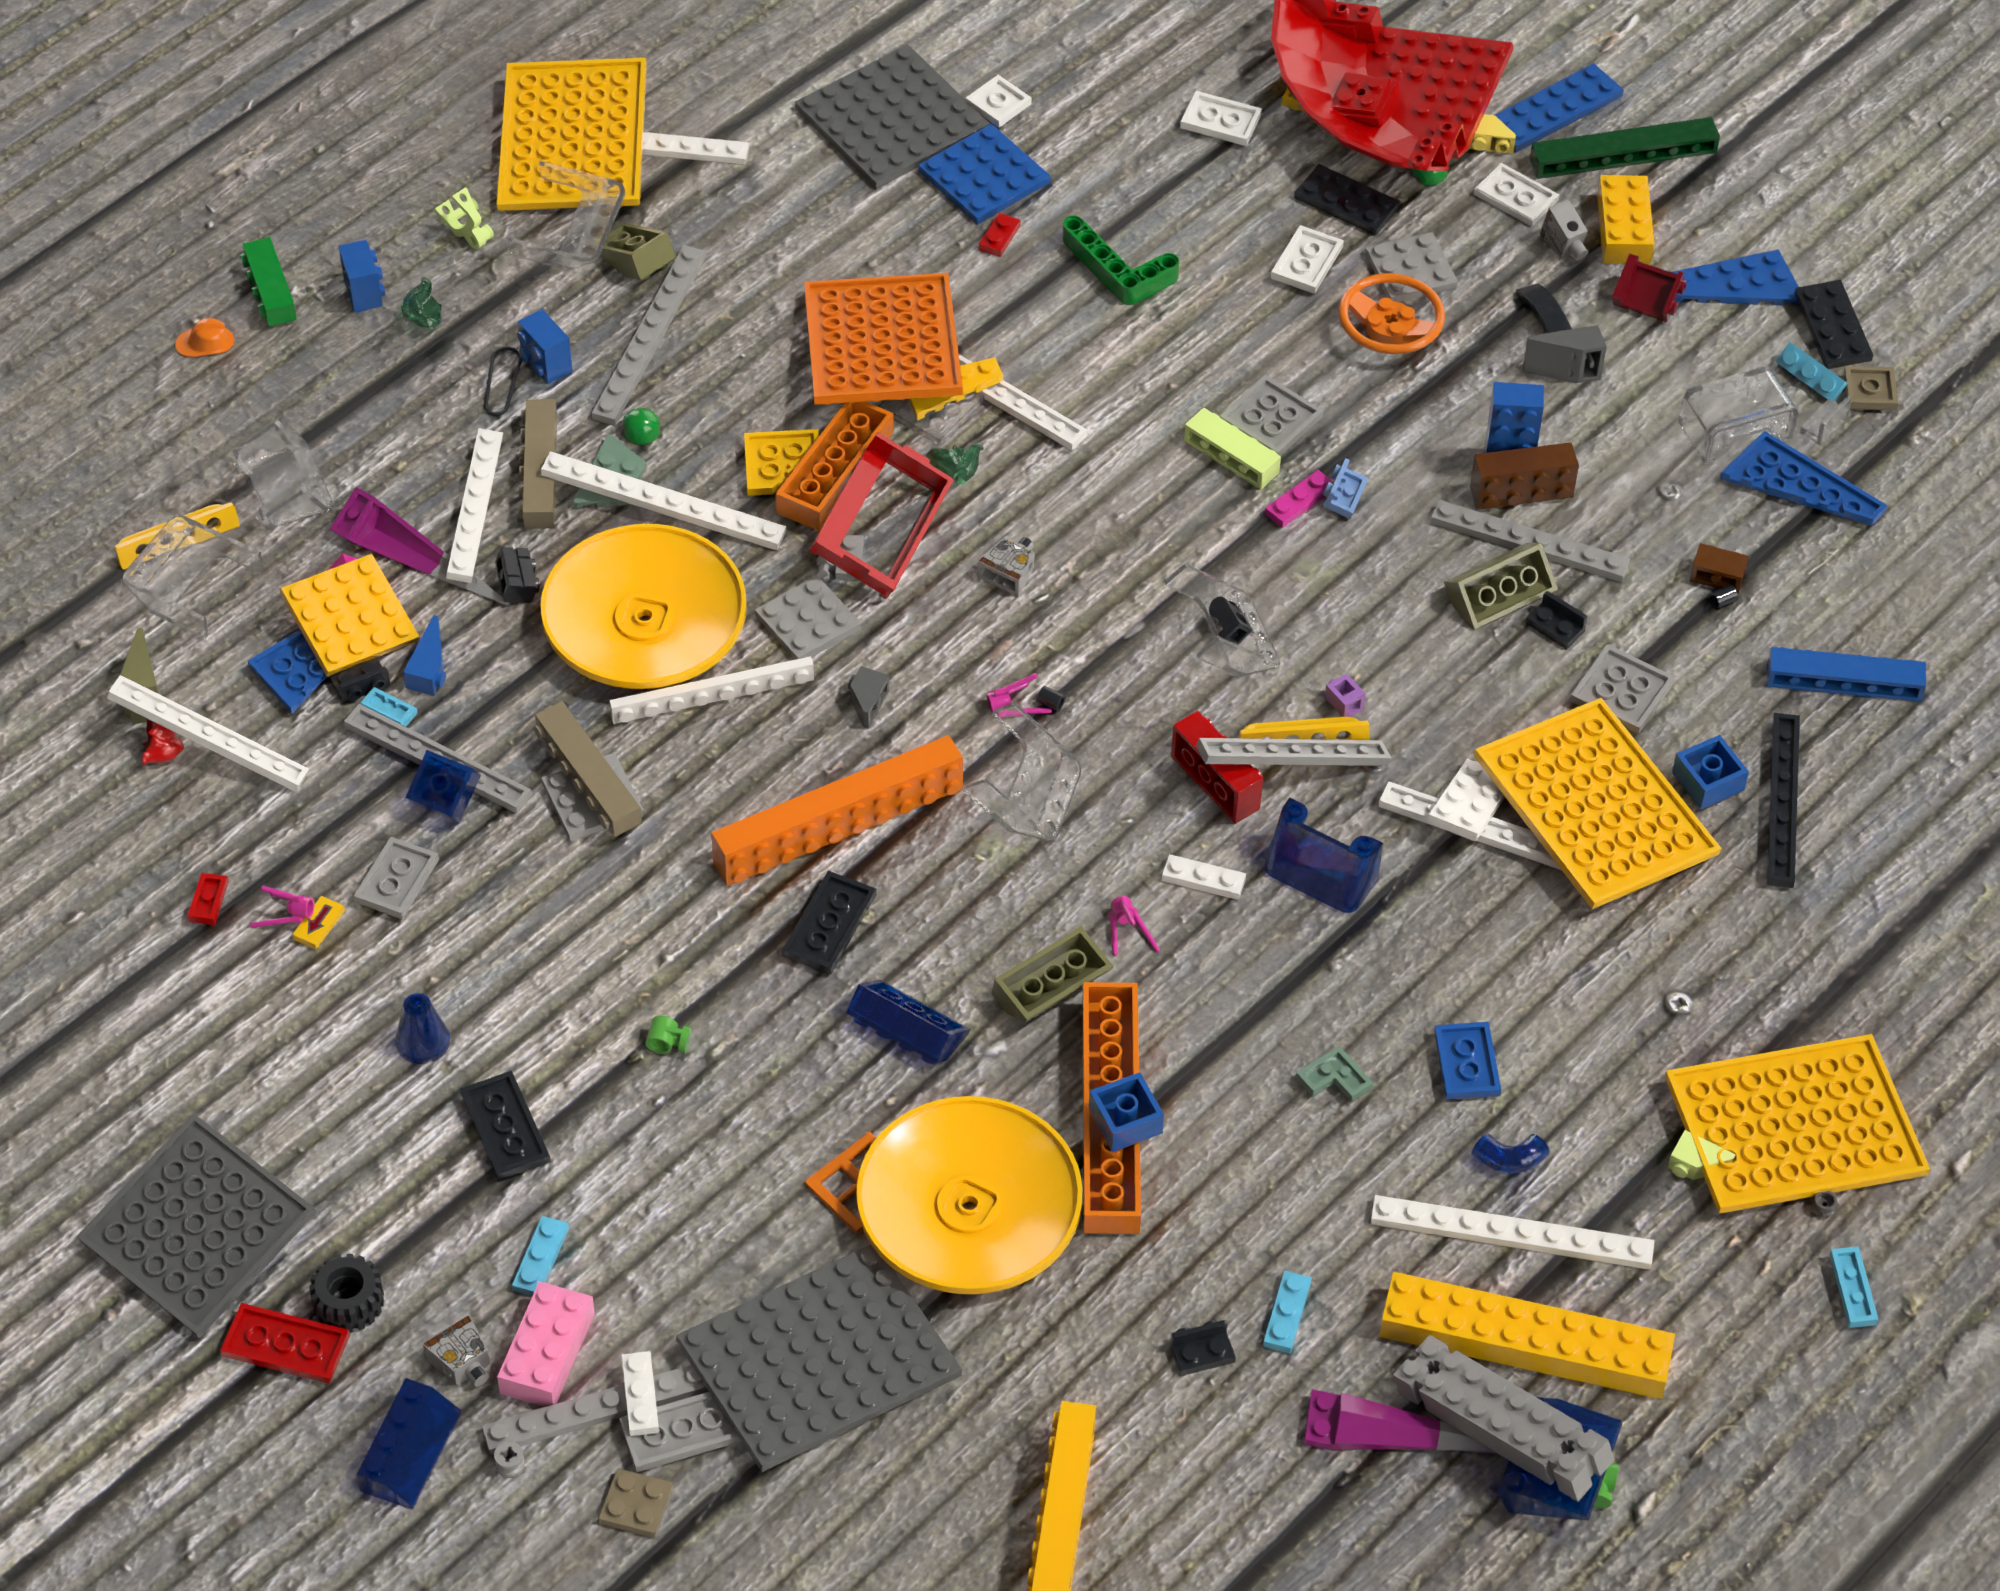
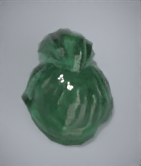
M422 277L421 283L410 290L405 296L401 310L402 314L410 318L415 325L433 329L442 321V305L438 304L431 295V281L426 277Z
M976 443L968 449L958 448L956 445H953L949 450L933 448L927 452L926 458L930 459V465L952 477L956 483L964 484L975 475L979 466V453L984 450V447Z

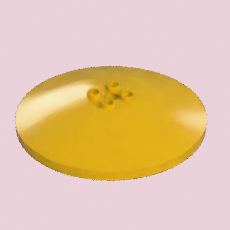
M633 524L616 527L583 540L556 563L545 582L541 597V618L544 632L557 655L568 666L592 680L629 689H650L670 686L694 678L710 669L731 650L739 638L745 622L747 608L743 579L734 562L723 550L696 533L661 524ZM642 616L651 617V619L647 621L639 620V618H641Z
M977 1096L951 1097L929 1102L908 1111L889 1124L878 1135L867 1151L860 1168L857 1182V1206L861 1225L872 1247L890 1267L901 1275L925 1287L943 1292L985 1294L1015 1287L1032 1279L1048 1268L1069 1245L1079 1223L1082 1209V1181L1078 1164L1067 1143L1054 1128L1036 1114L999 1099ZM966 1202H974L977 1207L973 1210H966L962 1205Z

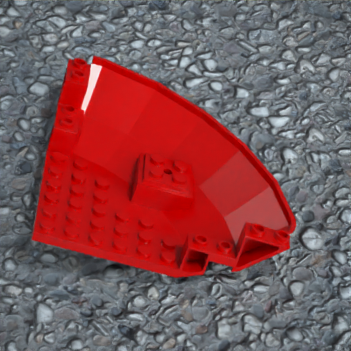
M1274 0L1271 40L1283 82L1306 116L1341 145L1390 166L1425 171H1447L1450 159H1459L1469 149L1514 50L1513 42L1384 27L1380 10L1377 6L1336 2V0Z

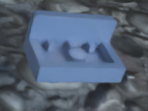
M1345 458L1342 466L1337 464L1331 478L1335 479L1334 483L1329 482L1323 493V496L1327 497L1323 507L1351 519L1369 478L1348 469L1347 466L1350 460Z

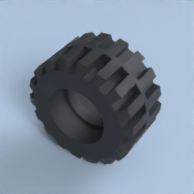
M340 1254L336 1255L332 1261L328 1258L324 1261L323 1267L318 1266L315 1269L316 1275L311 1276L309 1291L314 1313H316L320 1323L324 1322V1324L348 1329L352 1333L354 1328H359V1331L365 1329L366 1323L371 1325L375 1322L374 1316H380L382 1312L381 1307L384 1306L383 1286L380 1273L370 1260L365 1262V1257L360 1255L354 1258L353 1254H347L346 1257H341ZM352 1287L361 1290L352 1298L339 1299L334 1297L335 1293L344 1288Z

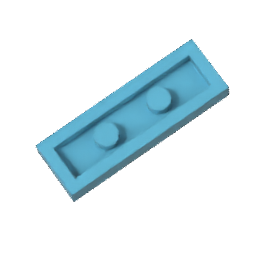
M1790 341L1775 361L1832 403L1836 401L1848 384Z
M545 1216L541 1217L513 1281L512 1290L514 1292L533 1296L539 1281L547 1282L568 1233L569 1224L567 1222Z
M1859 1246L1831 1249L1829 1255L1848 1327L1877 1325L1879 1319Z
M1284 1270L1264 1338V1348L1291 1354L1312 1277Z

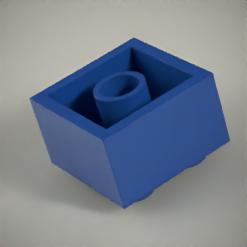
M367 239L339 245L343 280L354 313L382 307L381 296H385L383 283L379 282L380 279H383L380 265H375V262H377L375 249L369 248Z
M543 309L518 321L519 354L524 362H528L532 366L538 377H542L549 384L572 372L569 337Z
M1718 735L1677 753L1672 774L1700 810L1744 791L1749 771L1721 735Z
M1141 1072L1089 1091V1111L1112 1152L1163 1133L1164 1114Z

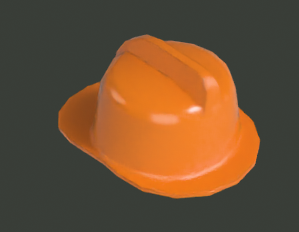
M205 318L198 321L192 329L180 334L176 339L175 347L177 352L186 357L220 354L230 350L234 344V336L225 328L223 322L215 318Z

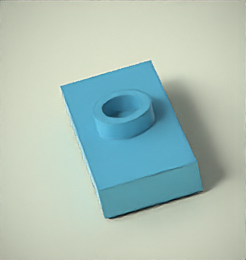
M373 687L360 702L361 705L405 727L417 715L416 707L376 687Z

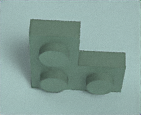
M1340 1046L1296 1072V1079L1312 1097L1335 1084L1353 1102L1372 1090L1374 1084Z

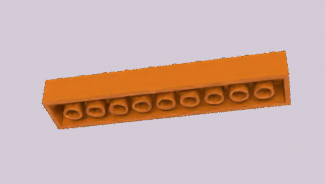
M947 735L711 832L713 864L726 886L741 883L751 876L765 873L780 864L789 863L795 858L807 853H813L821 847L837 843L850 835L859 834L867 828L883 824L891 818L907 814L920 806L929 805L944 796L953 795L963 789V756L950 736Z
M1083 982L1084 1233L1140 1234V1142L1112 1152L1089 1111L1090 1090L1139 1073L1138 983Z

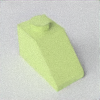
M1685 1130L1671 1154L1667 1168L1671 1169L1678 1177H1688L1693 1180L1704 1177L1702 1173L1703 1163L1692 1134ZM1698 1137L1709 1165L1719 1164L1717 1155L1722 1148ZM1724 1150L1721 1152L1720 1157L1723 1162L1727 1163L1733 1161L1736 1154Z

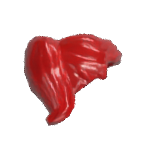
M147 718L146 732L148 740L142 743L146 750L141 755L140 763L144 766L147 763H165L173 760L184 749V743L176 737V732Z

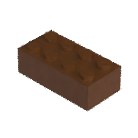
M1572 442L1474 454L1470 490L1476 509H1491L1494 507L1515 506L1518 504L1574 497L1579 463Z

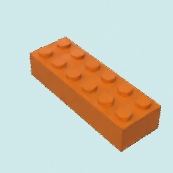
M865 401L844 403L776 492V513L820 532L859 460L876 433L879 432L888 439L893 435V413Z

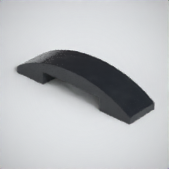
M1537 283L1516 289V294L1525 309L1531 308L1546 333L1572 329L1562 308L1545 287Z

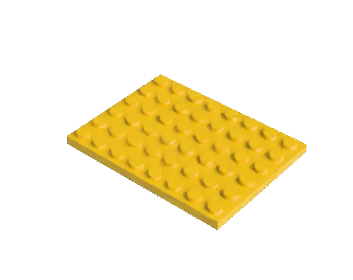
M646 58L507 63L497 194L498 211L640 205Z
M1602 698L1481 746L1474 751L1473 756L1591 909L1720 854L1722 848Z
M1872 1034L1666 1070L1665 1080L1685 1130L1692 1134L1703 1163L1702 1173L1719 1214L1813 1197L1818 1192L1823 1191L1835 1193L1927 1176L1930 1172L1928 1162ZM1698 1137L1722 1148L1717 1155L1719 1164L1709 1165ZM1727 1150L1736 1155L1733 1161L1725 1163L1720 1157L1721 1152Z

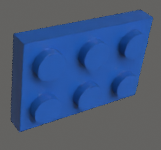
M1489 1022L1435 1025L1434 1035L1446 1100L1500 1096L1501 1085Z

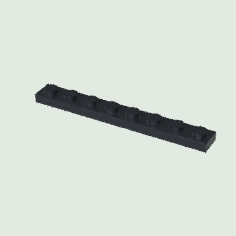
M1774 713L1772 719L1767 885L1794 888L1800 715Z

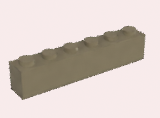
M556 399L526 400V410H521V423L525 425V428H521V443H525V447H520V461L524 462V466L519 467L520 481H524V485H519V499L523 500V504H518L519 519H524L525 529L555 528L556 480L542 476L541 468L550 451L554 453L557 451Z
M563 701L535 714L536 726H534V731L538 739L546 742L547 749L553 758L557 757L563 773L566 776L570 775L576 791L579 794L583 793L589 809L596 811L599 815L602 827L609 829L615 837L642 824L641 807Z

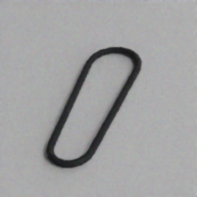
M513 347L499 348L491 356L484 406L486 412L493 416L504 414L510 405L522 362L519 351ZM510 350L517 353L519 360L506 406L500 412H492L488 408L494 358L499 352Z

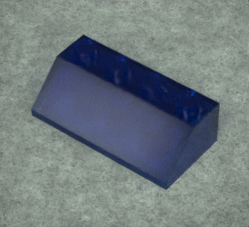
M882 980L858 984L846 1011V1014L852 1016L853 1021L858 1025L870 1026L876 1030L875 1033L878 1036L897 1041L900 1048L909 1052L915 1051L922 1055L921 1059L933 1065L948 1061L971 1030Z
M405 1378L356 1474L359 1491L413 1510L462 1413L461 1410L433 1387Z

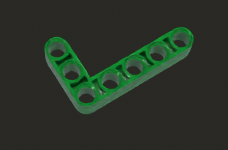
M1071 215L1064 219L1063 243L1121 303L1126 305L1136 304L1178 281L1179 258L1175 254H1162L1131 269L1081 217Z

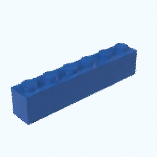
M1771 647L1767 662V687L1922 702L1926 689V662Z

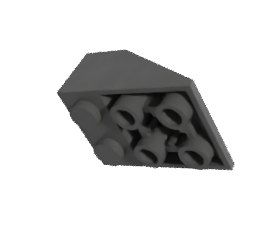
M1595 325L1528 336L1523 372L1574 383L1600 380L1607 346L1599 326Z

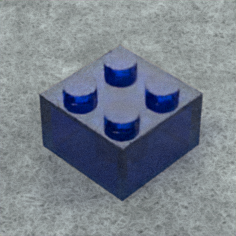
M426 750L405 798L416 806L460 823L481 775L471 767Z

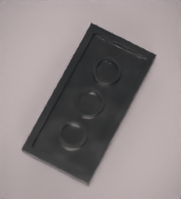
M1321 164L1314 168L1297 188L1294 195L1295 199L1374 236L1380 232L1400 207L1399 200Z
M1841 279L1797 287L1795 289L1794 295L1826 368L1833 369L1872 361L1873 352Z
M828 871L783 947L782 956L832 974L876 897L877 888Z
M512 1070L460 1088V1095L498 1181L551 1162L548 1150Z

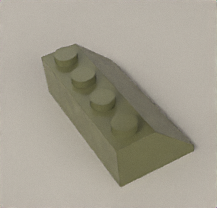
M1525 543L1444 581L1452 606L1472 629H1477L1542 598L1546 591L1552 593L1558 590L1542 543Z
M1080 926L995 978L991 994L1008 1015L1027 1022L1081 989L1083 982L1094 981L1113 969L1114 966L1083 927Z

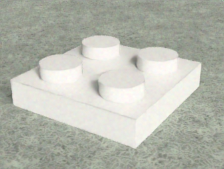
M997 75L966 97V102L999 128L1031 105V97Z

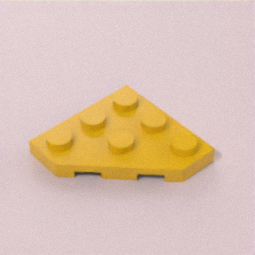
M818 429L744 433L748 496L774 494L819 437Z

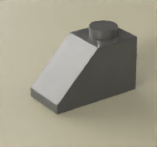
M861 666L857 674L851 676L848 689L851 690V702L863 726L869 729L889 693V675Z

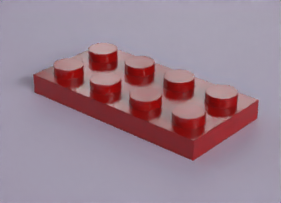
M241 1303L220 1352L222 1357L330 1384L349 1340L350 1332L348 1329Z

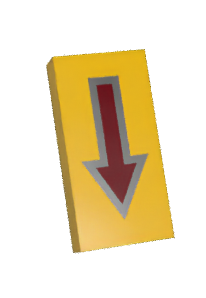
M321 896L315 903L312 917L304 918L292 934L293 940L317 950L345 912L344 905Z

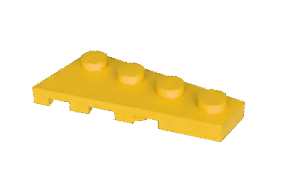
M993 357L960 366L963 395L908 399L917 421L925 418V414L932 410L938 412L944 409V405L954 400L957 403L965 399V395L971 392L978 393L1003 381V373L996 358Z

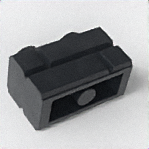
M502 547L499 549L495 564L504 602L519 601V603H531L535 593H538L540 589V580L535 578L534 575L536 569L535 559H531L528 548L513 549V547Z

